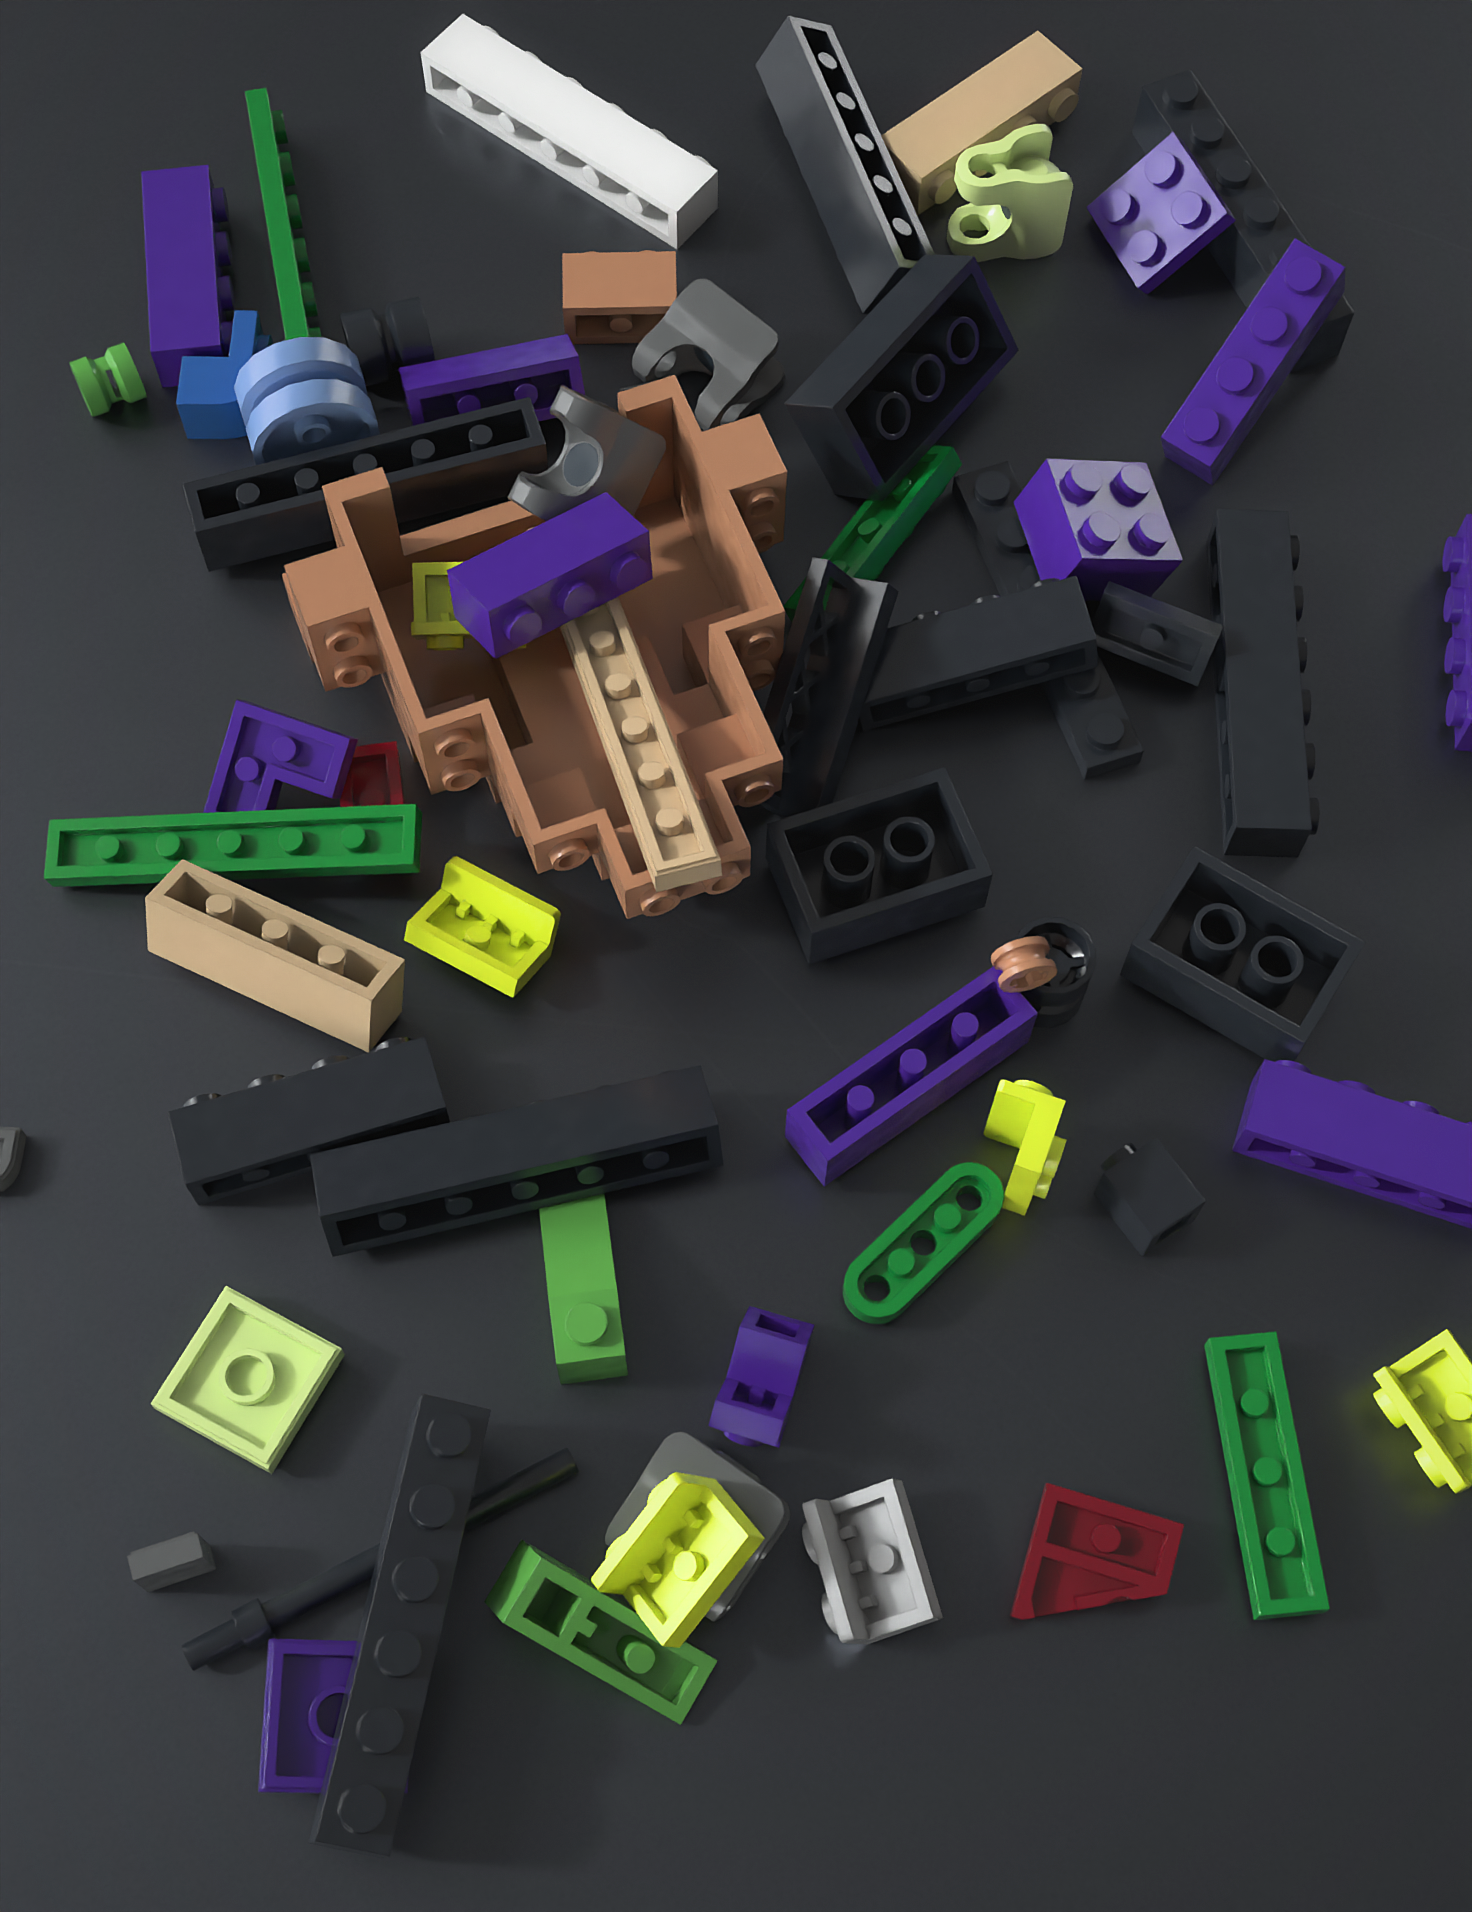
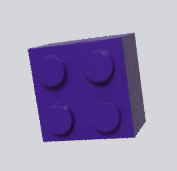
M1046 459L1014 501L1040 580L1049 578L1062 580L1077 576L1084 601H1100L1109 581L1151 597L1183 561L1147 463Z

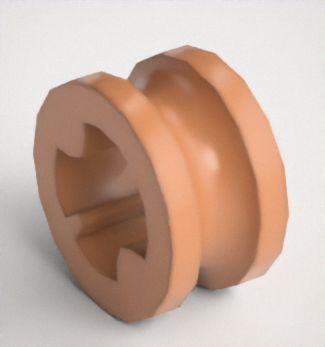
M1030 936L1016 939L1004 944L992 953L991 962L993 967L1003 972L998 978L1000 989L1003 992L1015 993L1031 990L1045 984L1056 976L1058 970L1055 962L1052 959L1045 958L1050 950L1045 937Z

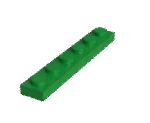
M267 88L245 91L285 339L322 337L320 327L309 328L308 318L318 316L312 282L302 283L300 273L311 272L305 239L304 237L294 239L293 230L303 228L297 194L287 195L286 187L295 186L296 182L290 152L280 153L279 145L289 143L282 109L271 110Z
M417 804L52 819L49 820L44 879L53 887L160 883L182 859L228 880L420 872L422 812Z

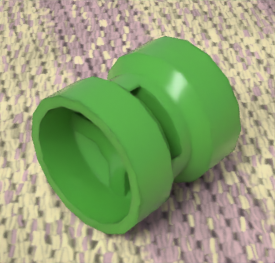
M124 342L107 348L105 355L93 360L85 356L69 362L92 417L109 412L112 404L118 401L125 400L133 403L147 397L139 373ZM107 370L110 371L111 376L116 385V387L112 388L110 380L107 376Z

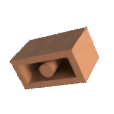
M644 250L640 252L599 253L589 251L584 253H562L564 329L572 344L640 343L663 319L677 298L676 251L656 252Z

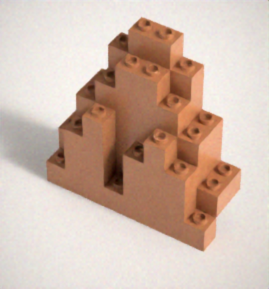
M675 375L617 393L618 414L655 431L666 440L665 453L633 516L649 530L653 579L618 596L720 856L722 876L656 892L560 627L527 643L526 648L515 649L497 659L476 639H464V649L436 651L426 650V640H416L411 636V622H414L412 563L465 562L546 521L523 509L513 501H508L400 536L390 486L382 467L322 486L337 548L284 565L286 573L282 574L291 608L310 659L316 665L325 692L339 687H355L365 683L370 677L381 674L414 762L419 761L431 795L445 790H464L473 786L480 778L486 777L495 802L503 803L515 836H523L537 874L551 869L565 871L576 868L587 861L592 855L601 880L610 878L627 919L641 914L646 916L664 914L675 908L683 899L703 892L712 895L724 893L736 887L743 878L749 877L751 846L733 806L751 807L769 799L774 792L782 789L783 757L753 691L766 687L774 680L783 653L785 609L759 554L767 551L774 544L784 541L787 470L760 413L702 432Z

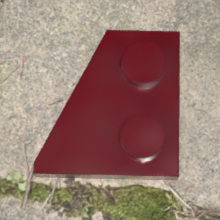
M1046 1483L1010 1616L1024 1620L1037 1616L1167 1594L1184 1524Z

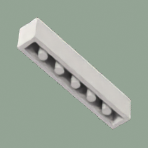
M462 14L421 52L427 93L672 247L678 249L718 209V170L713 168L704 158L693 156L669 141L660 131L646 127L628 116L616 104L607 103L589 92L574 78L563 76L542 63L533 53L523 51L503 39L491 27L482 26Z

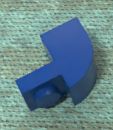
M234 311L229 357L182 356L176 405L187 439H233L247 435L234 385L239 370L254 354L274 344L271 335L263 334L258 311Z

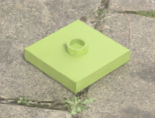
M225 1286L151 1402V1405L166 1416L272 1474L345 1354L342 1348Z

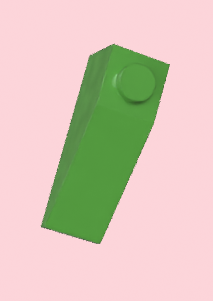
M605 1194L540 1208L548 1300L556 1366L561 1385L627 1376L628 1370Z
M522 1539L484 1601L504 1624L680 1725L717 1663L714 1657L685 1640L680 1648L662 1646L631 1605L611 1593L599 1592L591 1580Z

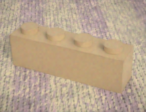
M1036 31L881 135L917 216L935 203H944L954 194L957 189L954 181L956 163L959 156L966 149L976 145L999 141L1012 131L1024 126L1038 123L1049 126L1055 121L1061 122L1074 111L1079 100L1078 90L1082 68L1042 33ZM985 170L972 172L975 176H983L987 173Z
M182 859L145 897L149 952L368 1053L402 1012L405 959Z

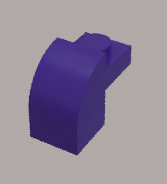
M749 1306L740 1324L727 1376L715 1399L709 1426L724 1431V1435L728 1439L741 1445L757 1447L765 1443L779 1448L797 1392L815 1325Z

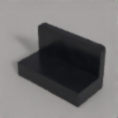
M1111 581L1108 582L1092 621L1097 647L1196 686L1199 685L1223 628L1221 624Z

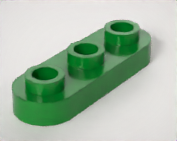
M973 1162L960 1163L946 1171L850 1264L843 1284V1298L849 1311L858 1319L870 1324L888 1323L900 1316L997 1220L1004 1201V1190L998 1176L988 1167ZM962 1194H971L978 1199L980 1207L972 1211L964 1210L958 1205L956 1198ZM916 1238H926L932 1242L935 1250L929 1255H919L913 1251L910 1243ZM873 1282L881 1283L887 1288L889 1295L881 1301L871 1300L864 1292L865 1286Z

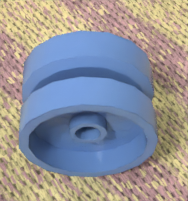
M298 337L274 343L254 354L239 370L234 390L256 465L380 434L371 400L367 396L366 385L358 358L345 344L324 337Z

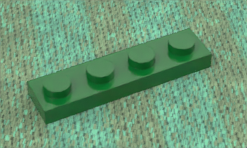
M933 445L883 501L866 499L821 559L830 560L851 578L871 581L878 578L884 566L903 541L912 534L916 524L936 498L944 492L946 485L962 466V462L955 449L950 446ZM806 578L783 606L791 622L793 621ZM829 584L823 598L824 611L832 586Z
M1277 1332L1209 1338L1204 1347L1253 1619L1261 1620L1324 1613L1330 1607Z

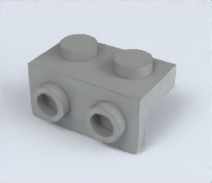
M892 1478L831 1501L814 1499L803 1503V1511L807 1521L802 1527L804 1545L813 1562L819 1564L826 1589L821 1599L825 1619L831 1630L838 1634L842 1643L870 1644L943 1619L902 1480Z

